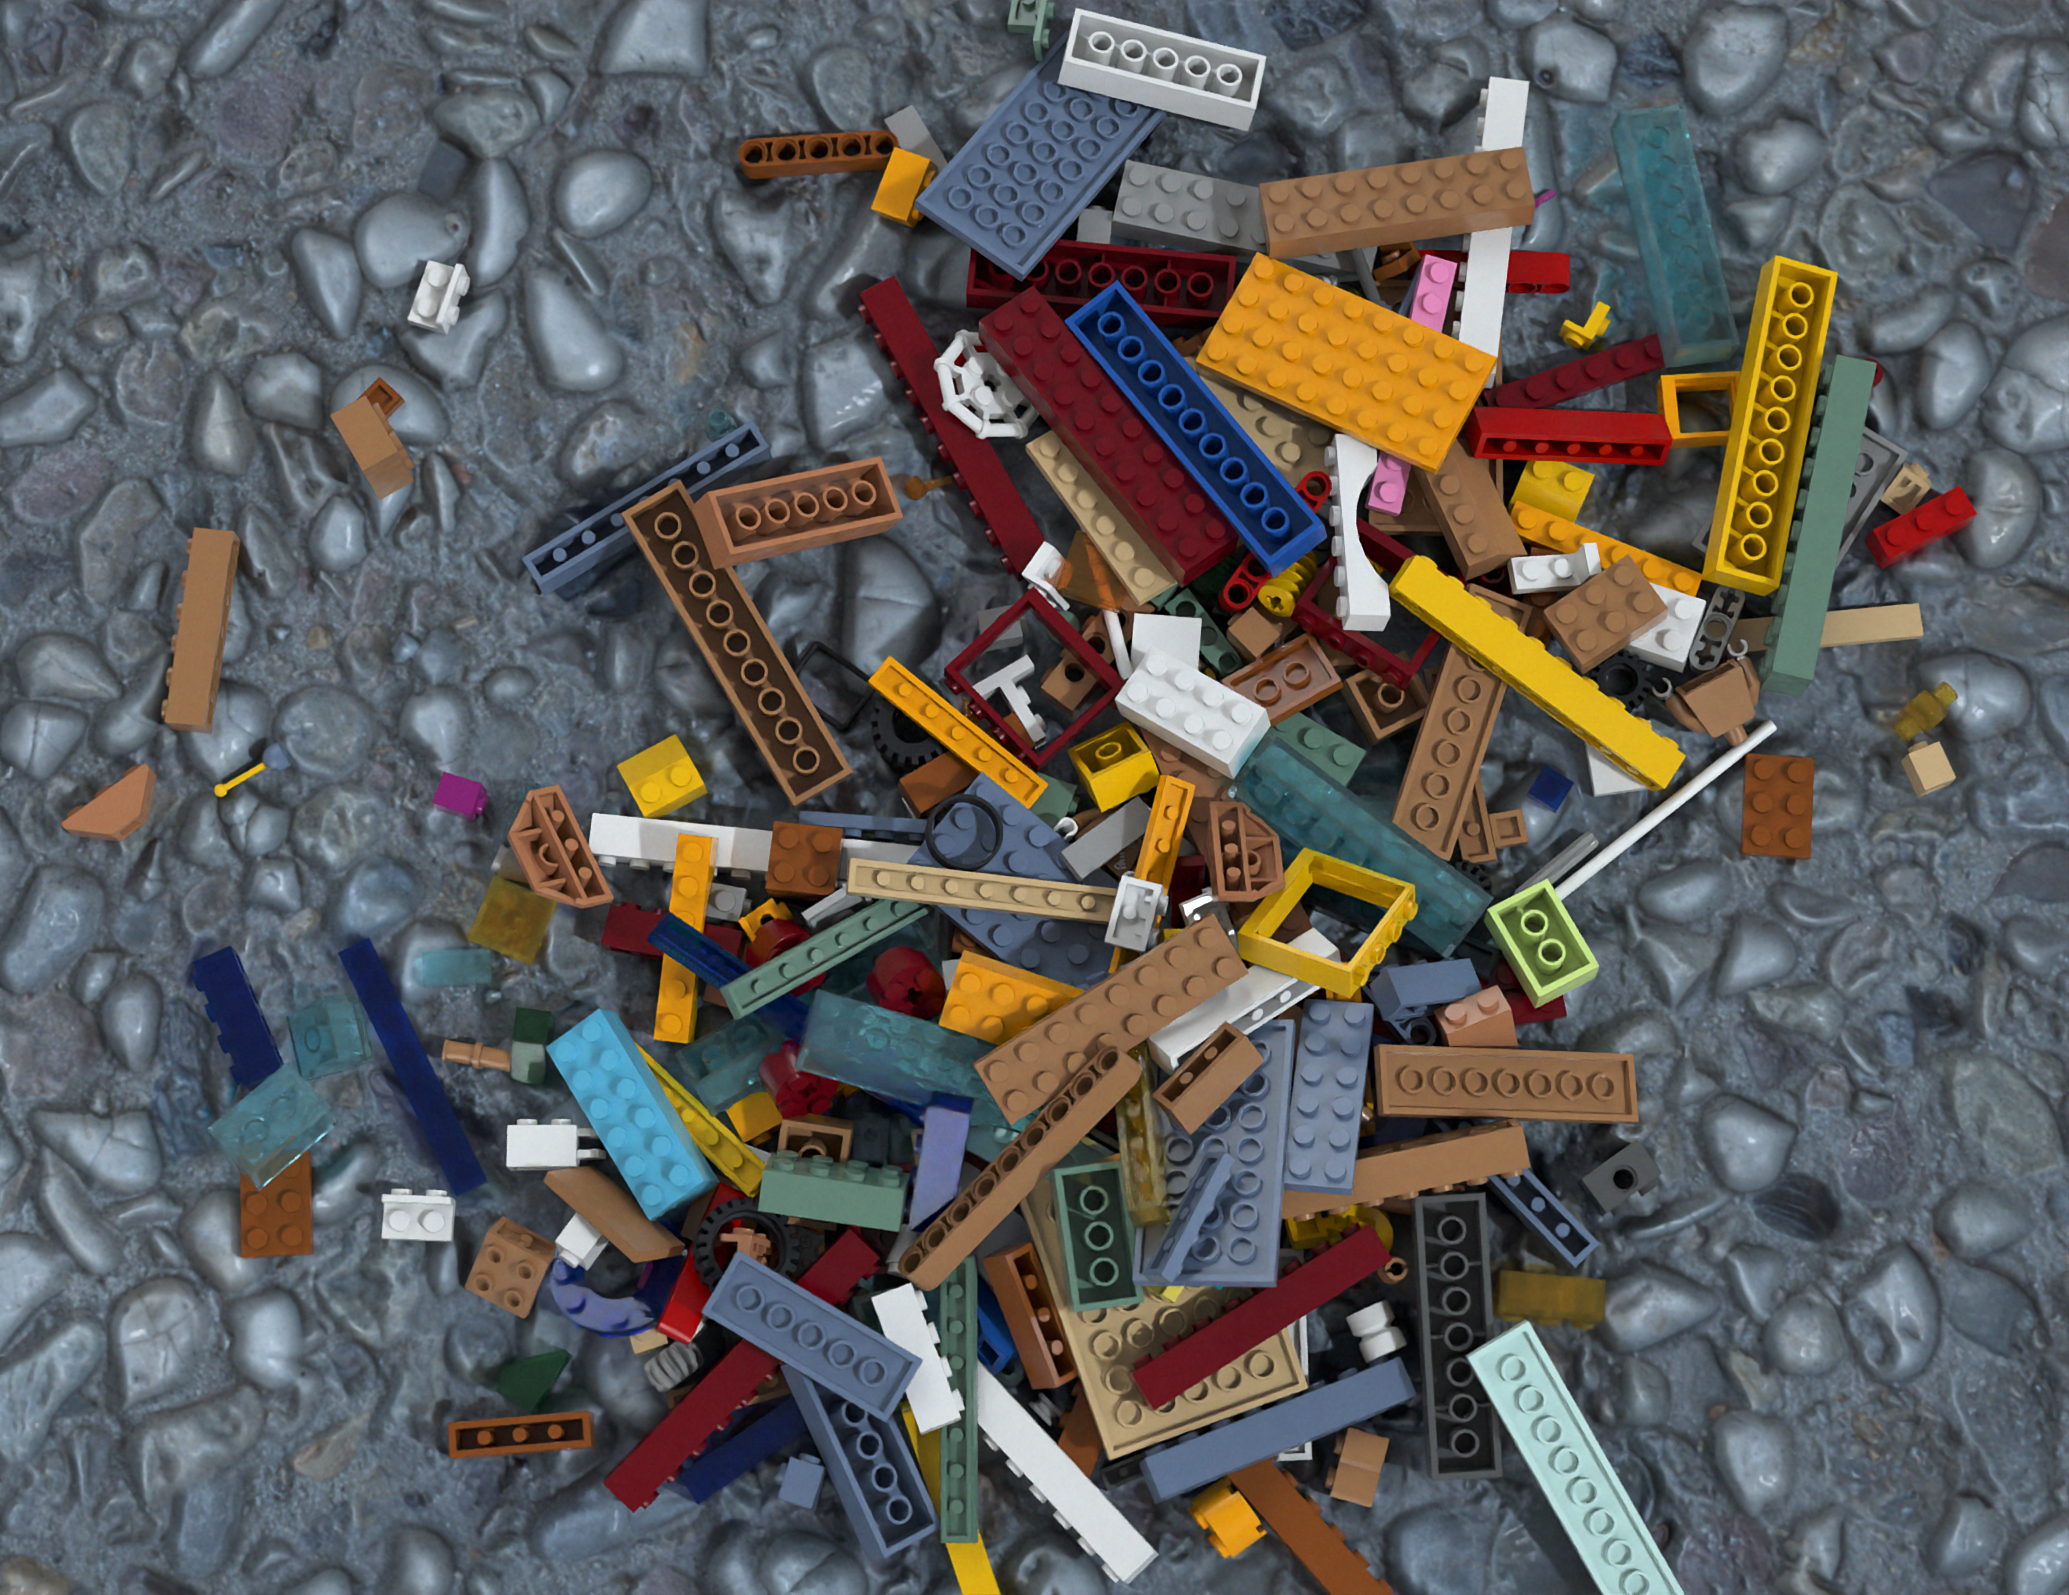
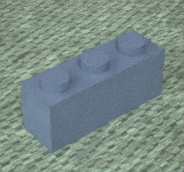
M1454 957L1444 958L1434 963H1427L1426 960H1421L1409 966L1391 964L1382 968L1380 975L1370 984L1384 1021L1434 1015L1433 1010L1483 991L1470 958L1455 960Z

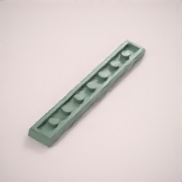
M879 899L719 989L734 1019H740L935 910V908L930 904Z
M967 1256L940 1284V1357L946 1356L953 1376L947 1378L951 1391L958 1389L965 1407L964 1410L959 1411L961 1420L940 1428V1543H978L977 1256Z

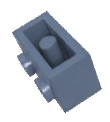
M800 1453L799 1459L790 1457L788 1464L782 1462L776 1483L781 1485L778 1499L816 1511L828 1474L827 1469L821 1466L823 1460Z

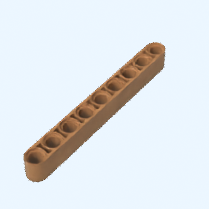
M1109 1045L1103 1048L902 1254L898 1262V1272L924 1291H931L939 1286L1136 1084L1141 1075L1140 1064L1116 1045Z

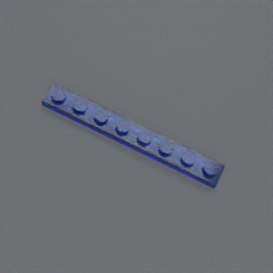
M367 938L339 952L340 959L455 1196L460 1197L489 1182L371 939Z

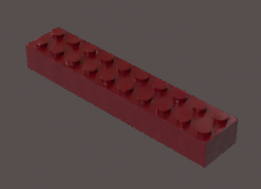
M1031 286L979 320V341L1181 588L1235 552L1239 538L1236 530L1034 286Z

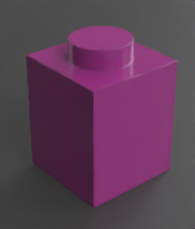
M443 772L432 804L439 811L476 822L478 814H484L489 796L486 795L487 791L481 783Z

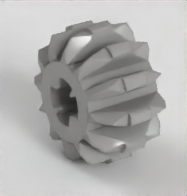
M678 1341L674 1342L645 1364L644 1370L648 1375L647 1378L659 1392H667L703 1366L705 1360L700 1353L701 1350L692 1341L688 1346Z

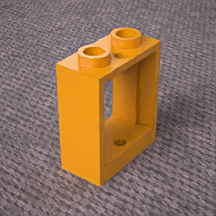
M1741 371L1660 376L1656 384L1658 414H1663L1672 435L1673 442L1670 449L1727 445L1730 431L1680 433L1676 393L1727 390L1730 421L1732 422Z

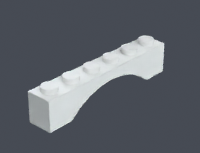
M1335 434L1331 445L1325 449L1324 462L1326 467H1330L1329 478L1332 482V490L1329 496H1332L1333 506L1330 507L1329 523L1330 526H1335V536L1332 538L1331 550L1332 555L1337 556L1338 563L1334 571V584L1340 588L1336 612L1338 617H1342L1343 630L1383 631L1391 616L1388 584L1376 573L1366 558L1359 541L1356 525L1359 495L1370 482L1378 465L1377 451L1375 447L1351 436Z

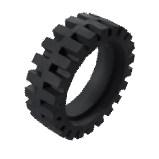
M744 1197L742 1200L734 1198L728 1203L724 1202L712 1210L698 1228L693 1240L694 1247L692 1248V1257H695L694 1269L695 1271L699 1270L700 1275L698 1278L701 1283L706 1282L709 1285L707 1290L712 1294L724 1275L714 1258L713 1243L715 1235L720 1227L732 1220L739 1219L755 1221L770 1232L777 1243L779 1252L777 1267L774 1271L790 1280L799 1261L800 1252H797L800 1244L799 1238L795 1239L794 1237L797 1232L794 1225L789 1226L787 1224L789 1221L787 1215L781 1216L775 1213L758 1211L759 1199L755 1202L753 1197Z

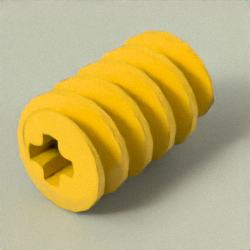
M1310 550L1274 579L1270 575L1257 594L1259 601L1268 611L1280 617L1291 616L1296 603L1319 573L1317 558L1313 551Z

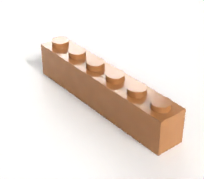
M194 527L193 537H189L186 543V556L189 557L188 570L184 569L181 576V588L184 590L183 602H178L176 609V620L179 622L178 634L173 635L171 642V652L175 654L173 667H168L166 684L170 688L168 699L163 700L161 707V717L165 719L164 722L171 730L212 734L241 541L234 531Z

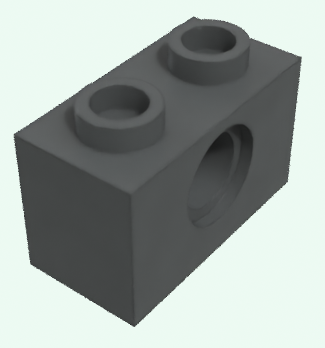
M1636 1139L1583 1177L1577 1184L1601 1216H1604L1609 1211L1613 1216H1616L1631 1205L1627 1200L1631 1195L1638 1191L1642 1197L1659 1185L1655 1178L1662 1174V1172L1638 1139ZM1616 1172L1625 1173L1629 1177L1630 1186L1628 1189L1623 1190L1615 1186L1613 1176Z

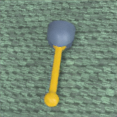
M278 741L264 751L262 763L226 784H217L214 787V793L218 797H223L227 794V790L263 769L269 768L273 771H281L292 765V761L285 748Z

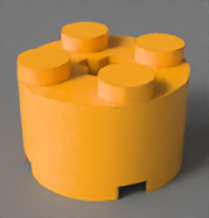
M1226 1476L1220 1478L1190 1500L1192 1505L1187 1508V1511L1198 1526H1201L1203 1530L1206 1528L1210 1530L1212 1535L1207 1539L1217 1553L1222 1555L1224 1559L1228 1556L1233 1559L1267 1532L1259 1526L1261 1522L1239 1491L1234 1492L1231 1488V1481Z

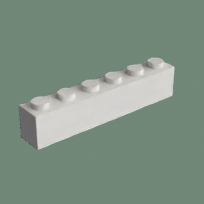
M1314 927L1287 944L1341 964L1339 949ZM1255 964L1247 969L1249 972L1247 975L1148 1037L1147 1043L1150 1056L1166 1073L1172 1076L1225 1021L1243 1034L1248 1035L1321 987Z

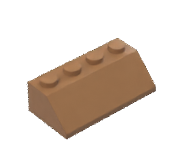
M1455 439L1436 475L1411 464L1465 581L1507 565L1510 558L1528 556L1483 460L1473 458L1467 439Z

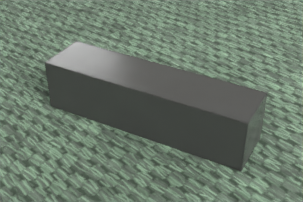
M1175 1439L1165 1443V1445L1169 1449L1179 1445V1442ZM1145 1452L1099 1470L1107 1492L1144 1477L1139 1464L1144 1458H1147Z

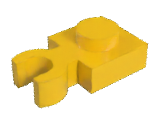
M1319 1211L1314 1212V1218L1295 1222L1293 1217L1286 1218L1285 1227L1293 1251L1315 1248L1330 1237L1340 1240L1342 1236L1339 1232L1350 1226L1345 1225L1346 1213L1330 1214L1328 1217L1322 1218Z

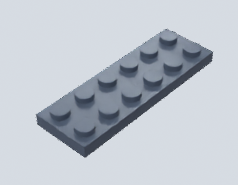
M1304 999L1289 1113L1284 1190L1352 1196L1374 1019V1004Z
M739 1250L701 1312L886 1423L923 1362V1359Z

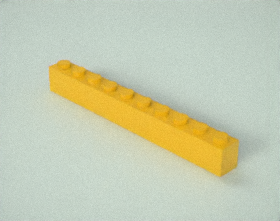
M1415 555L1406 559L1388 586L1390 597L1634 779L1647 786L1650 791L1654 792L1666 788L1686 757L1685 754L1678 750L1679 745L1675 741L1665 736L1660 737L1651 730L1652 725L1647 720L1639 716H1632L1625 710L1626 706L1620 700L1612 696L1607 697L1598 690V684L1592 679L1585 676L1580 677L1572 671V665L1568 661L1549 654L1544 650L1545 645L1540 640L1532 636H1525L1517 630L1519 626L1513 620L1505 616L1500 617L1491 610L1492 606L1485 599L1479 596L1473 597L1465 591V586L1461 581L1453 576H1445L1437 570L1438 566L1433 560L1423 555Z

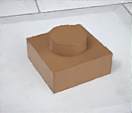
M1522 809L1488 814L1495 850L1525 845L1529 842Z

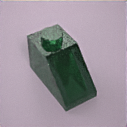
M517 1007L511 1040V1081L546 1085L550 1060L546 1047L552 1044L556 1017L551 1011Z
M562 1349L515 1360L512 1366L506 1364L496 1379L499 1386L495 1391L531 1414L536 1415L573 1355Z

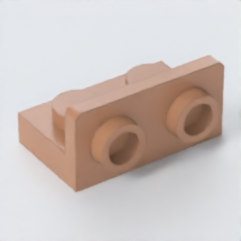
M733 1228L732 1234H720L721 1242L737 1247V1251L743 1252L773 1271L776 1269L779 1257L777 1243L768 1240V1235L754 1233V1230L746 1228Z

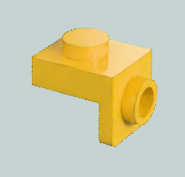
M1598 301L1584 328L1569 320H1565L1559 335L1563 337L1564 342L1569 346L1577 349L1582 347L1588 351L1596 335L1602 338L1611 322L1610 319L1606 318L1610 306Z

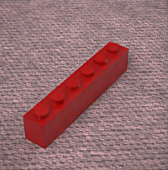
M1473 406L1465 430L1473 458L1664 466L1673 442L1663 414Z

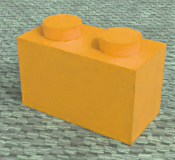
M894 147L871 209L881 217L915 228L917 220L920 221L924 214L914 208L915 200L938 176V167L928 158Z

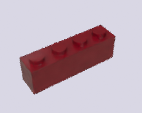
M624 901L621 902L620 906L610 904L601 945L608 951L663 962L669 911L654 908L653 913L641 911L640 905ZM705 919L699 969L738 977L747 936L743 931H739L740 926L736 924L720 922V926L706 924L707 919Z

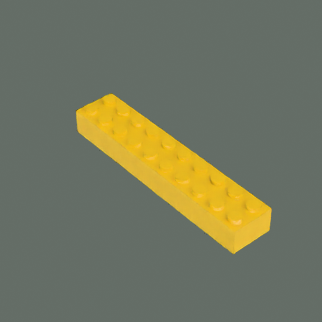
M1775 255L1761 267L1702 580L1761 596H1766L1779 588L1838 272Z

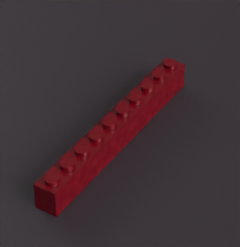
M893 275L859 293L861 305L857 307L858 312L865 324L871 322L876 333L873 334V338L880 351L887 350L892 360L888 363L896 379L903 378L908 388L904 389V392L911 406L915 407L918 405L924 415L920 417V421L928 435L934 433L939 444L936 445V449L944 463L950 461L955 472L951 474L960 491L966 489L971 498L967 503L976 519L981 517L987 526L983 530L992 547L998 546L1003 556L999 559L1008 576L1014 574L1017 581L1020 582L1025 579L1021 575L1045 539L987 437L983 440L977 438L976 433L949 410L945 411L942 407L944 401L938 372L934 370L935 359L940 358V355ZM953 380L955 393L959 395L957 385Z
M848 1225L793 1283L832 1306L836 1303L842 1306L855 1293L854 1284L861 1277L864 1280H868L880 1267V1264L877 1262L880 1259V1252L852 1225ZM741 1336L606 1475L603 1485L633 1513L640 1506L644 1509L648 1508L659 1496L656 1489L664 1481L670 1484L680 1475L684 1469L681 1464L689 1455L696 1458L708 1445L705 1439L714 1429L720 1433L731 1422L733 1417L730 1413L739 1404L744 1408L756 1396L758 1392L754 1388L763 1379L769 1382L781 1370V1365L779 1364L781 1360Z

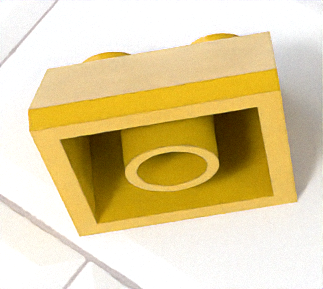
M1528 460L1508 505L1507 512L1510 514L1512 506L1517 500L1574 523L1595 475L1565 462Z
M676 734L616 765L644 818L660 819L708 793L703 780Z

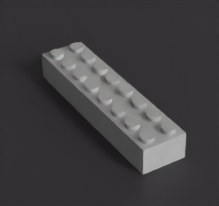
M1126 160L1112 219V235L1197 253L1237 256L1236 261L1248 264L1252 262L1257 252L1268 256L1258 204V187ZM1378 246L1362 248L1371 274ZM1348 250L1277 260L1311 276L1322 275L1329 278L1330 275H1335L1338 278V283L1362 288Z

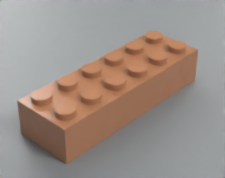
M881 456L709 491L692 506L714 570L884 533L903 518Z

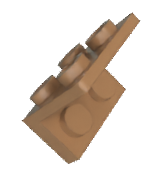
M502 1216L487 1232L465 1288L525 1319L530 1313L546 1272L559 1259L558 1255L560 1252L556 1243Z

